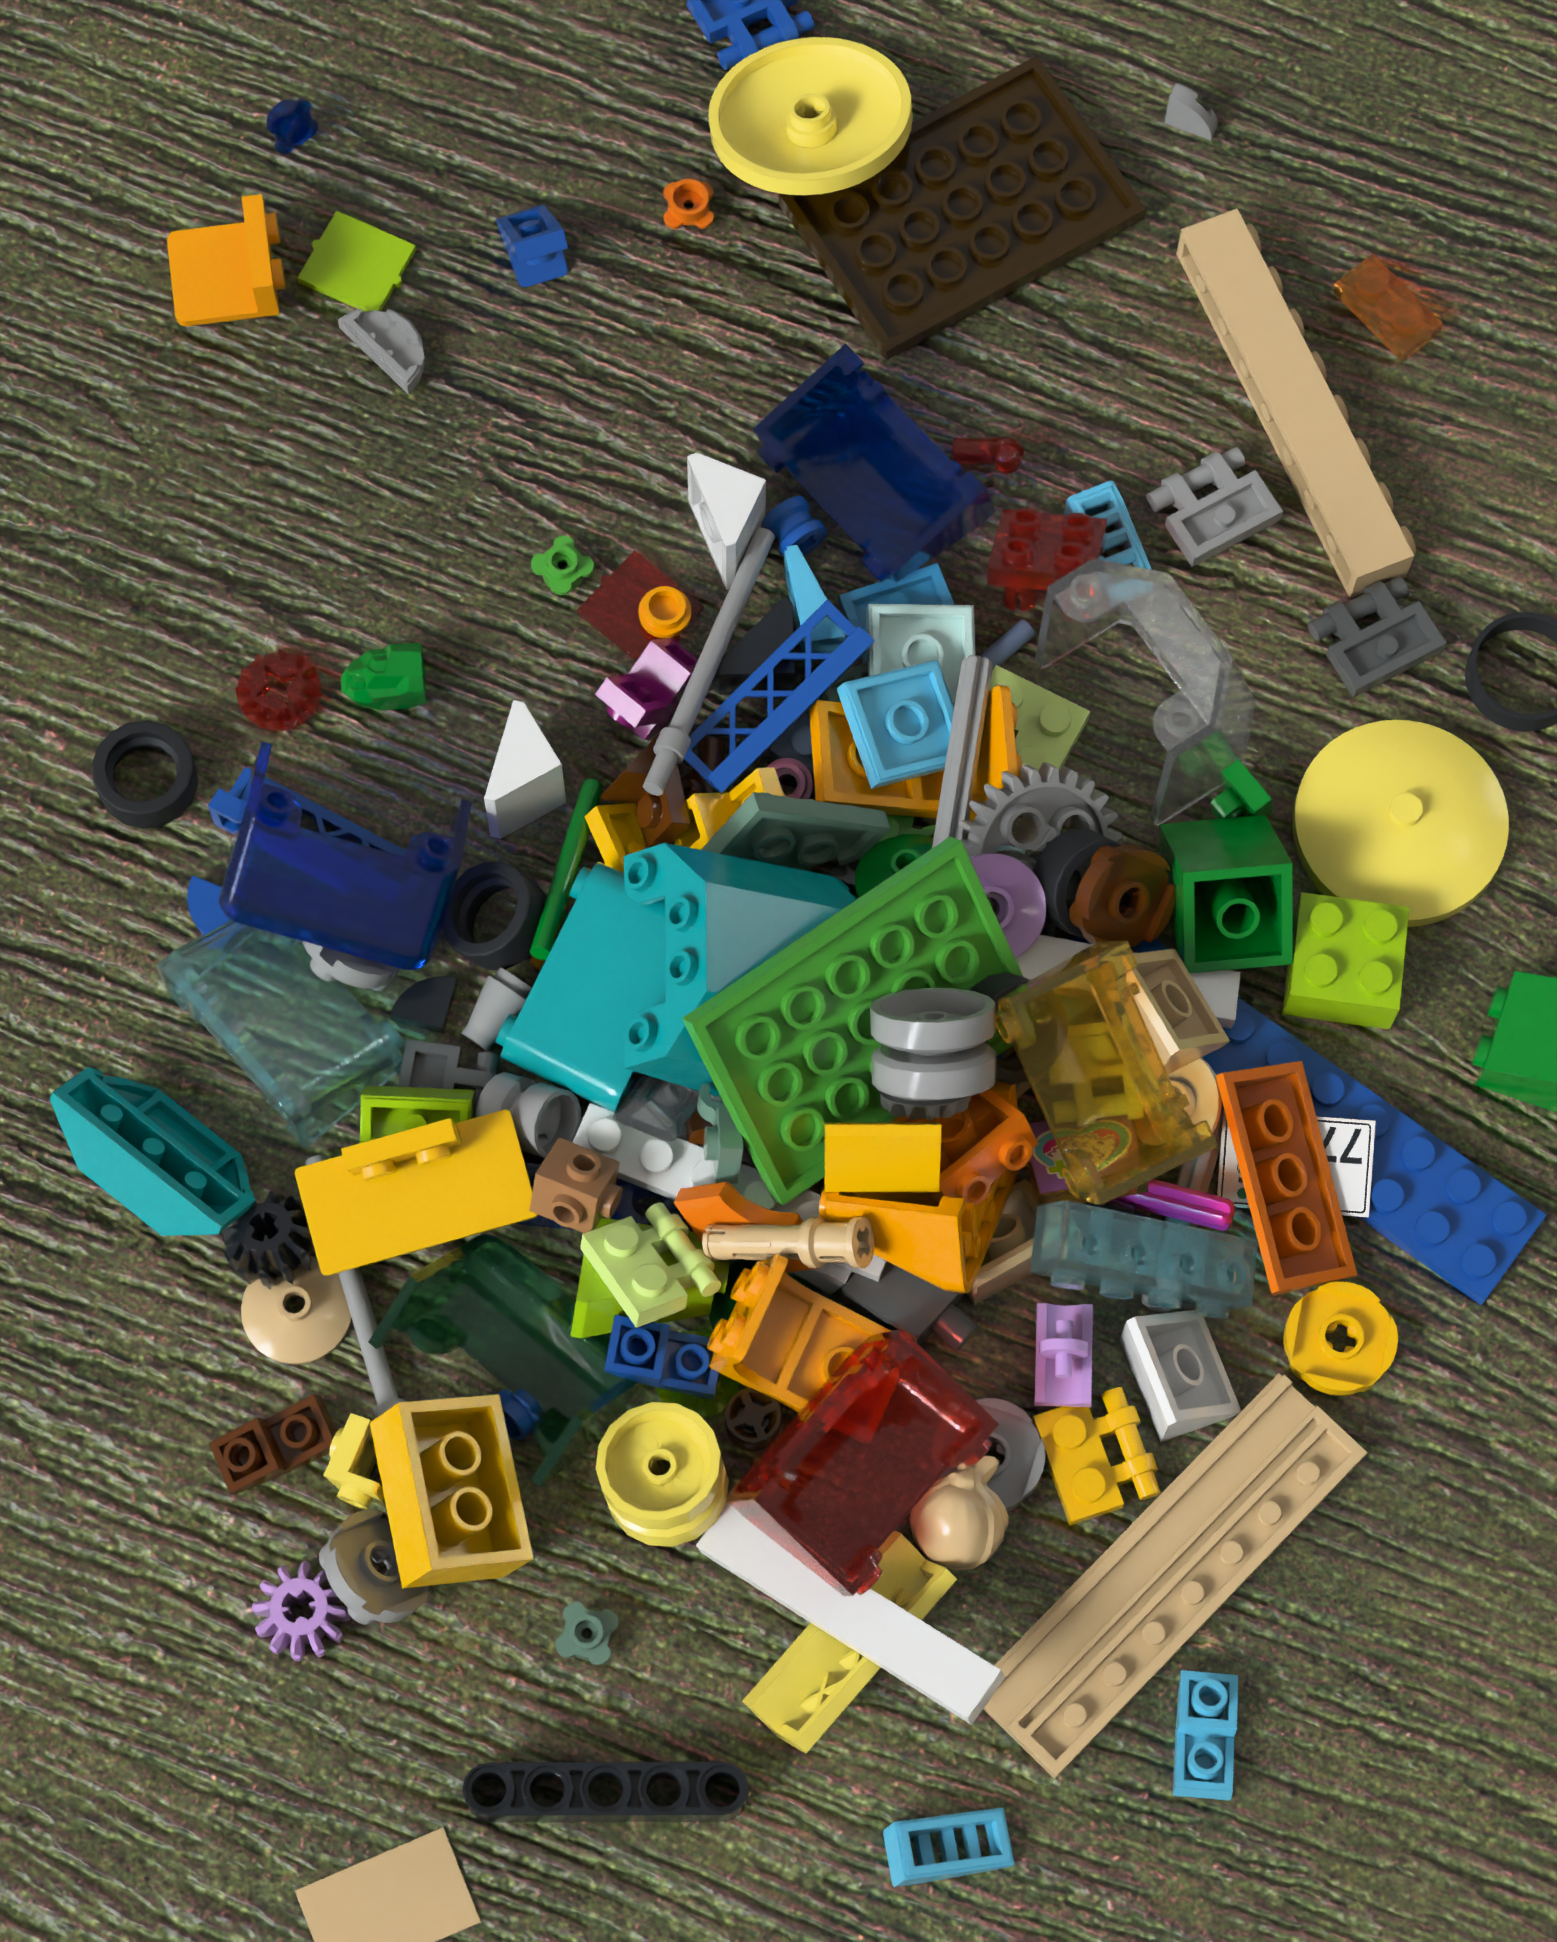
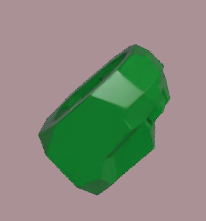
M389 644L386 648L368 650L346 667L341 675V691L358 705L379 711L408 709L425 704L426 678L422 644Z

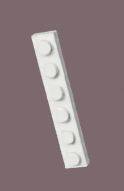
M592 1103L589 1104L572 1142L619 1161L617 1178L672 1200H675L681 1188L715 1183L714 1161L704 1159V1148ZM741 1163L738 1184L731 1185L746 1199L772 1211L798 1213L803 1221L810 1217H820V1194L807 1189L782 1206L770 1196L758 1170ZM873 1255L869 1266L866 1268H853L849 1263L832 1264L879 1282L887 1261Z

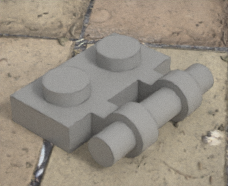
M1234 447L1223 454L1216 451L1201 459L1200 466L1183 475L1174 473L1162 479L1160 487L1146 494L1148 504L1154 512H1158L1169 505L1177 507L1179 510L1166 518L1165 527L1192 567L1281 520L1283 510L1256 470L1239 479L1233 473V471L1241 468L1246 463L1238 447ZM1210 483L1218 488L1217 491L1200 500H1197L1193 492Z

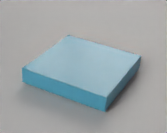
M938 660L844 682L837 688L871 789L944 771L954 705Z

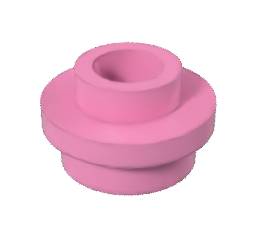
M781 758L773 761L766 767H775L779 782L788 775L795 777L797 781L796 790L790 795H785V797L811 798L814 791V779L811 771L804 763L793 758Z

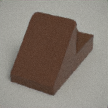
M659 734L601 795L603 800L636 803L637 822L642 828L646 849L662 843L672 844L691 824L677 764L662 795H652L643 788L644 781L656 757L653 748Z

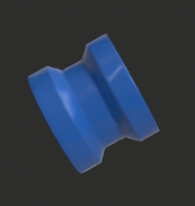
M794 496L778 504L764 517L761 523V528H766L775 535V539L779 543L778 552L783 559L787 546L797 545L803 556L814 550L827 535V529L820 520L813 519L809 514L810 505L802 496Z

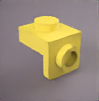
M350 1413L345 1427L340 1428L333 1437L330 1446L331 1459L324 1476L339 1489L337 1497L344 1502L362 1509H368L371 1502L386 1507L382 1486L369 1479L377 1461L370 1422L372 1421Z

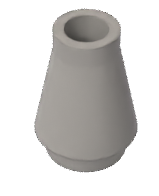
M500 967L494 977L487 976L469 1022L461 1034L488 1052L496 1042L499 1031L507 1016L511 1013L518 1017L532 988Z

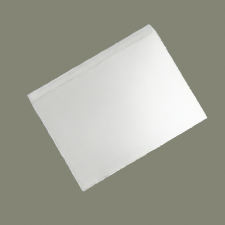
M694 453L687 456L688 501L724 586L728 590L731 587L755 530L761 528V523L766 516V480L700 453Z
M513 700L484 796L490 836L499 839L566 803L562 764L525 703Z
M1201 1309L1136 1316L1126 1321L1120 1342L1160 1443L1228 1419L1241 1412Z

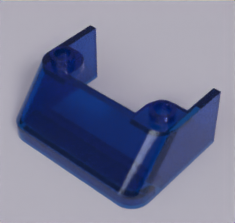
M262 741L242 797L219 894V905L223 913L231 920L243 925L400 969L416 970L427 965L436 947L461 864L472 802L464 799L461 800L447 836L435 832H424L414 836L409 842L405 857L301 828L299 825L302 807L298 799L287 790L263 783L272 744Z

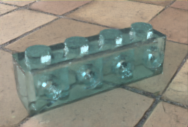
M1065 1200L1037 1206L1030 1273L1050 1276V1285L1058 1288L1080 1290L1085 1288V1284L1100 1286L1099 1295L1108 1298L1133 1299V1294L1135 1293L1148 1296L1147 1304L1153 1307L1179 1309L1181 1304L1185 1303L1196 1306V1315L1210 1318H1228L1229 1310L1252 1307L1258 1241Z

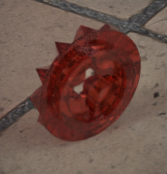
M280 648L274 653L264 656L257 653L255 660L247 668H241L238 686L235 688L238 704L244 716L254 725L270 731H286L305 723L317 710L322 694L321 682L316 668L307 662L300 653L297 655L285 653ZM272 675L281 683L292 682L286 687L290 704L286 705L283 698L279 699L275 693L268 696L264 695L270 691L268 676Z

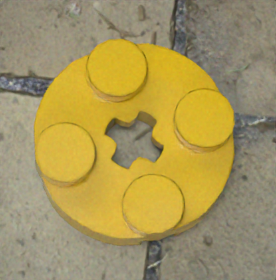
M1329 1282L1319 1286L1317 1290L1309 1292L1294 1305L1285 1324L1283 1335L1284 1350L1289 1359V1367L1292 1374L1298 1379L1305 1381L1315 1390L1330 1395L1346 1396L1370 1390L1387 1372L1396 1355L1398 1332L1392 1315L1389 1317L1387 1310L1379 1303L1380 1299L1371 1290L1361 1285L1350 1282ZM1337 1325H1343L1347 1327V1336L1355 1339V1347L1347 1346L1343 1352L1333 1350V1344L1326 1341L1325 1333H1334Z

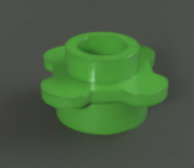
M559 536L555 538L553 546L544 554L533 556L531 568L536 575H543L544 582L551 588L554 594L566 595L571 590L577 588L584 577L591 576L594 571V562L591 557L583 556L575 548L574 540L571 537ZM560 562H566L568 565L565 569L558 568Z

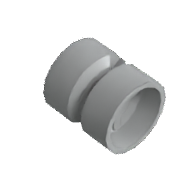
M507 1072L495 1075L486 1083L476 1107V1117L505 1109L509 1110L513 1117L521 1150L546 1158L558 1137L573 1142L581 1123V1107L578 1098L572 1091L549 1084L537 1083L535 1080Z

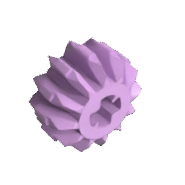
M301 1562L298 1569V1578H292L290 1571L285 1565L280 1566L277 1571L283 1583L279 1587H276L267 1580H263L259 1586L263 1593L271 1598V1601H257L252 1604L254 1614L268 1617L261 1621L255 1627V1630L261 1638L274 1635L269 1648L276 1655L283 1652L291 1642L290 1651L294 1661L303 1660L305 1644H311L317 1657H322L326 1654L325 1647L320 1640L326 1635L332 1641L338 1643L344 1637L343 1633L332 1622H345L350 1620L351 1616L346 1607L336 1605L341 1600L335 1594L332 1587L329 1588L330 1583L324 1569L312 1580L313 1572L309 1562ZM309 1600L313 1601L309 1603V1606L314 1614L309 1620L300 1616L294 1623L290 1622L294 1620V1616L289 1609L294 1603L304 1606Z

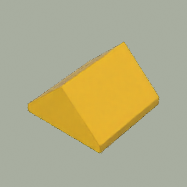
M824 1122L825 1192H939L941 1124L937 1122Z

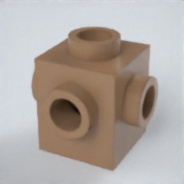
M558 1137L535 1174L530 1211L553 1220L559 1225L570 1227L582 1233L594 1230L602 1217L611 1219L619 1205L623 1188L616 1185L620 1162L597 1151L589 1150Z

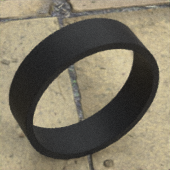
M1518 612L1502 616L1482 630L1469 654L1465 668V682L1469 696L1477 709L1486 718L1501 727L1522 732L1538 731L1551 727L1557 723V708L1541 714H1522L1511 711L1494 701L1487 694L1479 680L1476 658L1479 649L1489 639L1500 633L1512 630L1537 632L1557 643V620L1532 612Z

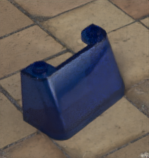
M845 343L753 428L754 433L762 443L756 452L776 474L784 468L866 553L860 561L879 582L882 583L889 577L893 582L898 583L980 527L996 510L987 488L970 471L964 474L962 467L955 460L951 461L887 395L885 388L878 381L875 382L865 370H861L864 362Z

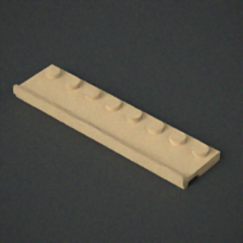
M1278 1373L994 1665L1002 1671L1005 1678L983 1710L1054 1779L1062 1773L1368 1453L1319 1406L1314 1407L1291 1385L1292 1381L1286 1375L1281 1376Z

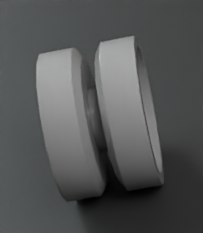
M921 988L886 994L873 1001L870 1007L871 1035L877 1042L883 1044L876 1048L871 1056L872 1084L878 1091L909 1099L942 1100L979 1094L995 1085L997 1079L996 1051L989 1044L985 1043V1041L994 1036L996 1031L995 1002L989 996L975 991L954 988Z

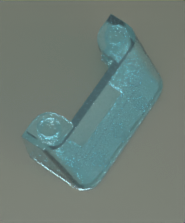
M264 901L174 950L157 963L156 968L171 998L183 1011L188 1009L190 1015L197 1023L200 1021L262 1091L267 1103L273 1110L276 1108L287 1122L290 1121L286 1126L287 1130L305 1149L361 1103V1093L365 1086H382L401 1071L403 1056L399 1049L405 1045V1042L386 1019H383L378 1024L340 981H325L316 976L310 967L312 957L307 953L302 938L296 932L301 928L297 919L281 902L273 907L269 902Z

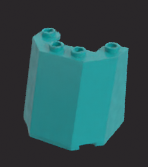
M662 843L625 855L624 888L629 899L642 905L652 904L665 899V1003L642 1009L630 1020L624 1037V1068L697 1091L700 1090L702 1084H709V1094L721 1098L682 1018L857 900L848 892L849 888L840 879L829 875L668 843Z

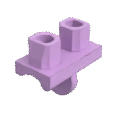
M1037 1303L1035 1406L1091 1407L1093 1304L1063 1306Z

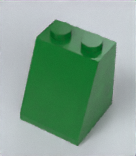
M1266 815L1159 824L1160 856L1167 861L1171 871L1166 869L1168 883L1175 886L1176 893L1175 905L1170 918L1179 956L1188 972L1200 973L1293 964L1292 861Z
M1515 971L1506 988L1497 985L1487 1012V1016L1496 1019L1491 1036L1481 1034L1471 1065L1480 1067L1475 1086L1557 1113V978Z

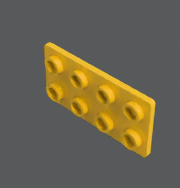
M506 1109L458 1123L448 1118L341 1149V1156L302 1166L295 1170V1177L320 1271L325 1276L349 1271L538 1216V1214L530 1211L533 1190L511 1112Z

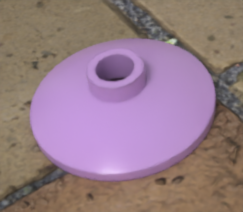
M988 853L971 857V863L986 896L991 898L996 904V918L1014 957L1017 958L1035 943L1043 929L1046 918V899L1042 885L1028 866L1011 856Z

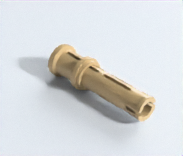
M810 1217L804 1220L801 1225L709 1224L705 1230L707 1233L714 1234H703L702 1237L704 1255L712 1261L730 1259L769 1260L772 1256L780 1254L787 1259L800 1260L809 1268H822L826 1262L849 1263L853 1268H866L873 1258L875 1243L871 1222L866 1217H853L849 1223H827L822 1217Z

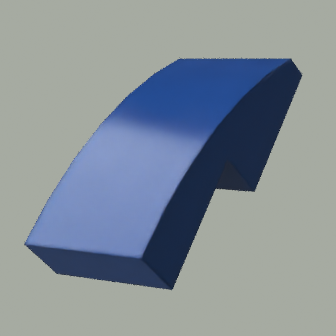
M614 1316L604 1372L653 1387L707 1399L714 1398L719 1373L708 1367L713 1351L707 1349L710 1338L671 1331L670 1325L656 1322L636 1328L629 1317Z

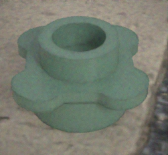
M573 1602L567 1605L563 1610V1617L566 1621L564 1631L555 1642L558 1654L563 1658L576 1656L580 1659L589 1660L593 1665L597 1666L606 1663L611 1656V1651L608 1647L611 1632L615 1631L618 1627L616 1614L609 1609H604L601 1612L588 1610L580 1602ZM586 1628L592 1631V1636L589 1639H585L581 1635L582 1631Z

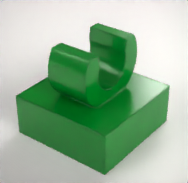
M1239 759L1221 771L1222 786L1225 791L1210 802L1213 807L1211 812L1217 819L1239 817L1243 812L1247 816L1266 815L1268 817L1272 814L1271 797Z

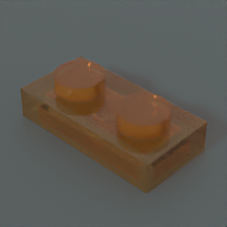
M1374 253L1335 283L1333 293L1401 362L1405 361L1440 333L1443 323Z

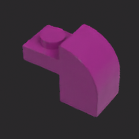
M672 637L651 640L628 674L607 677L595 695L607 704L605 707L606 711L614 720L629 727L643 740H647L659 733L672 720L698 659Z

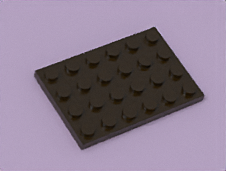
M1037 56L912 122L908 140L898 156L887 167L868 180L843 190L819 195L779 194V206L886 361L1145 219L1146 207Z

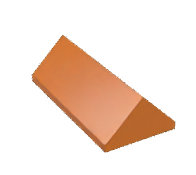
M1302 1061L1225 1072L1216 1075L1271 1294L1277 1296L1357 1276Z

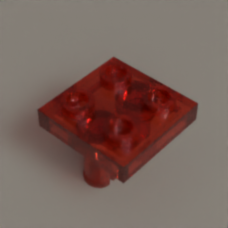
M1029 508L1017 510L1003 509L987 567V585L1004 587L1003 604L1008 609L1015 610L1016 597L1019 596V593L1021 594L1020 611L1034 608L1037 604L1036 590L1057 592L1055 609L1058 613L1068 614V603L1072 597V616L1083 615L1089 609L1088 595H1093L1107 536V519L1094 518L1082 513L1061 515L1040 513Z

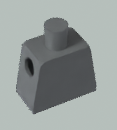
M889 1262L886 1263L879 1282L855 1273L841 1289L840 1302L843 1305L915 1342L914 1349H917L935 1331L951 1347L958 1351L968 1342L979 1327L957 1307L968 1293L945 1291Z

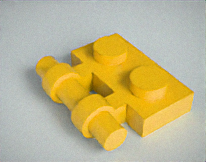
M1122 1387L1113 1388L1101 1394L1108 1412L1103 1417L1093 1420L1089 1407L1062 1406L1035 1415L1032 1418V1424L1038 1430L1040 1439L1042 1437L1045 1447V1460L1069 1526L1122 1509L1124 1501L1118 1488L1120 1485L1133 1481L1140 1500H1146L1161 1493L1154 1475L1158 1471L1153 1454L1146 1453L1137 1429V1425L1141 1423L1135 1406L1128 1405ZM1116 1434L1125 1462L1111 1467L1101 1439Z

